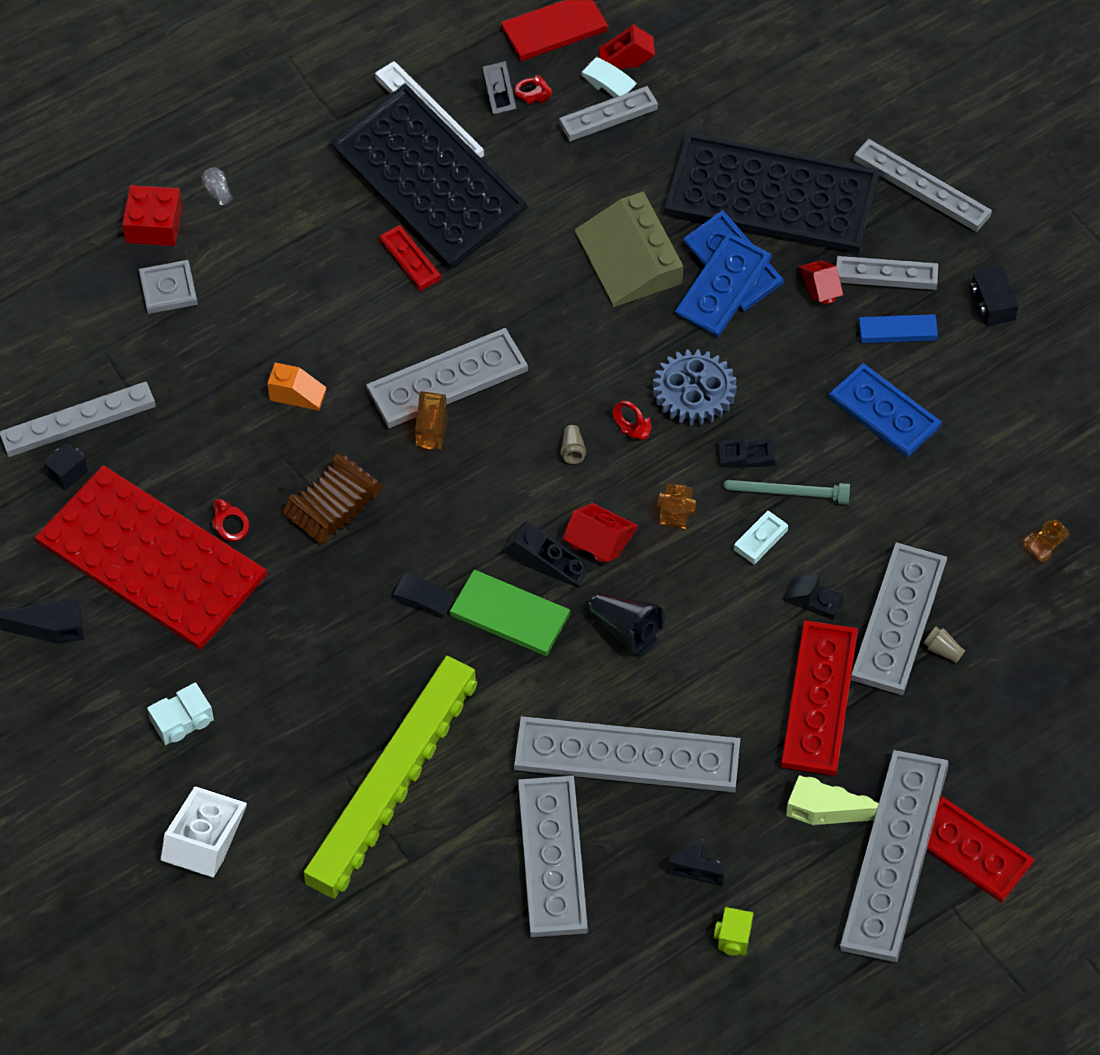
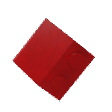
M590 503L573 511L563 539L570 542L569 545L572 548L580 551L586 550L592 553V557L596 560L609 562L618 558L635 533L638 525L594 503Z

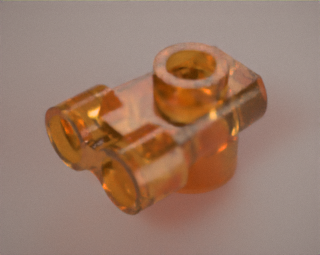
M1049 520L1044 523L1041 531L1036 534L1030 533L1022 541L1033 552L1035 557L1041 563H1044L1052 556L1051 552L1070 533L1059 520Z

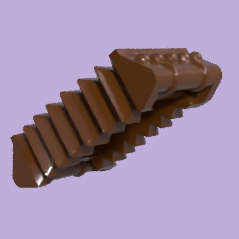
M336 454L333 457L334 467L327 466L328 472L323 471L324 477L319 476V483L312 481L313 488L307 486V493L300 490L301 497L292 494L288 498L283 510V514L292 523L298 525L309 534V537L314 538L320 544L329 541V533L336 535V527L344 530V523L351 525L350 517L358 519L357 510L364 512L363 504L370 505L369 498L374 500L383 488L377 482V479L370 476L361 467H358L354 461L348 459V456Z

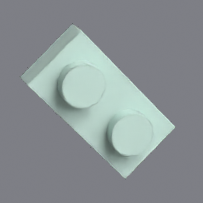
M767 511L734 544V550L755 565L788 531V524L770 511Z

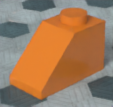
M280 363L274 364L267 383L270 401L318 411L326 393V387L301 368Z

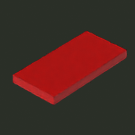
M564 0L501 22V28L520 61L608 31V25L593 0Z
M943 796L940 798L926 851L1002 903L1030 869L1035 859Z

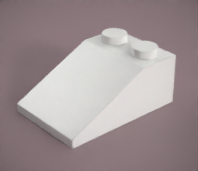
M194 787L164 835L161 860L214 877L224 861L247 803Z

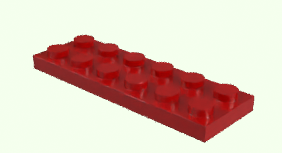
M804 620L781 768L836 776L858 628Z

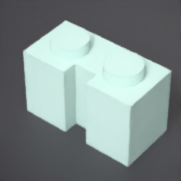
M196 682L176 692L177 696L168 700L166 697L147 707L150 721L165 745L180 741L186 734L196 729H203L214 720L212 708Z

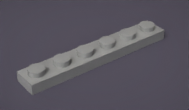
M870 139L855 153L854 161L866 168L880 170L879 175L976 232L991 217V209Z
M146 381L0 431V437L8 457L154 408L156 404Z

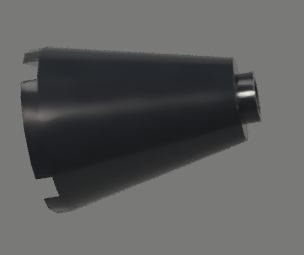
M599 593L590 600L588 605L590 616L633 654L644 655L650 651L658 640L655 637L658 628L662 630L664 627V610L656 604Z

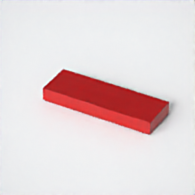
M401 225L379 236L381 244L419 291L441 280L440 273Z

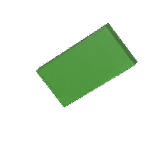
M474 570L451 608L450 616L547 657L570 616V609Z

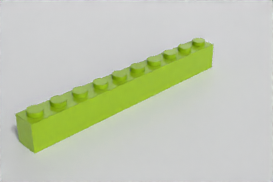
M449 656L445 657L305 869L306 885L333 899L337 897L340 891L344 892L350 882L351 873L354 869L358 870L361 867L366 850L369 846L373 847L379 838V830L383 824L387 825L392 819L394 807L397 803L403 802L408 792L407 787L411 781L415 782L420 776L422 764L426 759L429 760L433 756L436 749L435 744L439 738L446 736L450 727V721L454 716L458 717L464 705L463 701L467 695L471 696L477 687L475 669Z

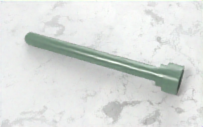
M726 480L723 485L729 491L833 498V501H838V504L849 505L850 484L840 483L839 486L834 485V488Z

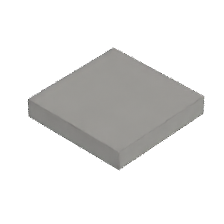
M189 260L139 269L148 314L198 305Z

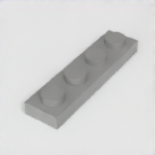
M648 86L561 117L559 118V124L568 140L573 141L658 109V103Z
M837 256L836 266L840 283L937 289L938 263Z

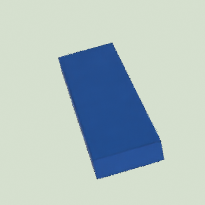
M935 315L859 317L861 343L935 341L938 338Z

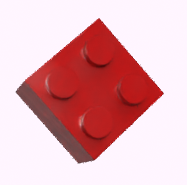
M130 185L123 220L126 243L176 245L183 208L180 188Z

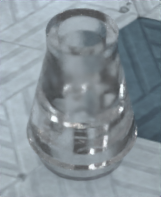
M213 167L202 174V185L217 199L220 205H225L232 200L233 197L223 171L219 170L218 167Z

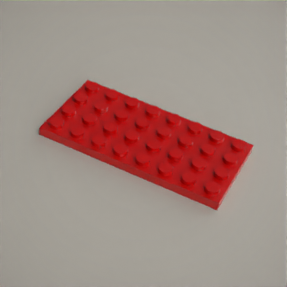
M104 465L35 537L37 544L199 650L205 646L267 576L265 568Z

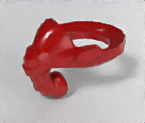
M537 75L534 78L520 81L514 88V94L518 99L525 100L528 104L535 101L543 103L551 97L552 89L541 76ZM527 83H534L537 86L530 92L520 91V88Z
M623 400L617 403L613 408V416L622 429L621 433L627 434L631 438L648 439L652 430L651 419L648 417L644 420L640 410L629 401ZM622 407H629L634 411L636 415L635 423H629L623 418L621 413Z
M216 499L213 502L215 517L212 519L213 529H216L218 534L229 542L242 540L249 530L247 516L239 508L232 507L230 503L222 499ZM230 515L239 517L243 523L242 531L237 534L228 533L223 527V520Z

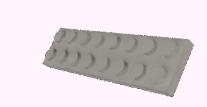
M521 716L514 769L517 771L735 792L740 738Z
M893 751L841 941V951L893 962L898 961L949 766L948 760Z

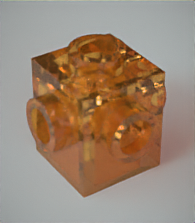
M667 483L665 493L660 492L657 508H661L660 524L686 529L689 514L694 515L697 500L693 499V488L682 484L674 485Z

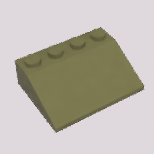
M644 191L618 200L575 229V234L613 307L683 284V264Z

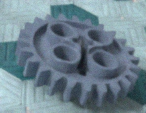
M688 349L686 350V356L676 352L675 360L667 357V364H660V370H656L655 379H653V396L657 397L656 404L662 405L663 413L670 411L671 419L678 415L680 416L679 423H682L687 418L690 425L694 423L695 419H698L699 423L703 425L704 418L713 422L714 414L721 418L723 410H730V403H734L736 395V377H733V369H727L726 361L719 364L718 355L711 359L709 351L702 356L700 350L697 349L695 355H691Z

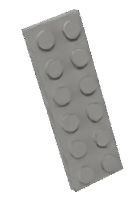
M504 328L366 385L367 391L387 427L391 428L528 371V365L508 331Z
M895 543L851 675L852 681L904 695L947 562L946 556Z
M574 776L518 780L531 937L588 933Z

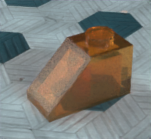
M420 391L415 428L416 445L427 449H442L448 425L446 395Z

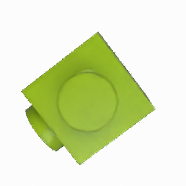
M725 907L723 921L716 923L714 939H719L718 950L732 956L746 955L753 912Z

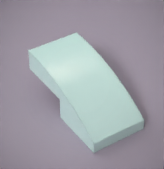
M597 57L581 73L597 90L603 87L614 98L629 93L636 85V82L621 70Z

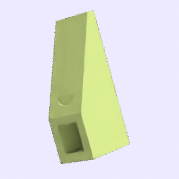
M799 775L788 802L786 816L811 825L875 820L879 803L874 802L867 796H857L848 793L841 787L828 786L816 778Z

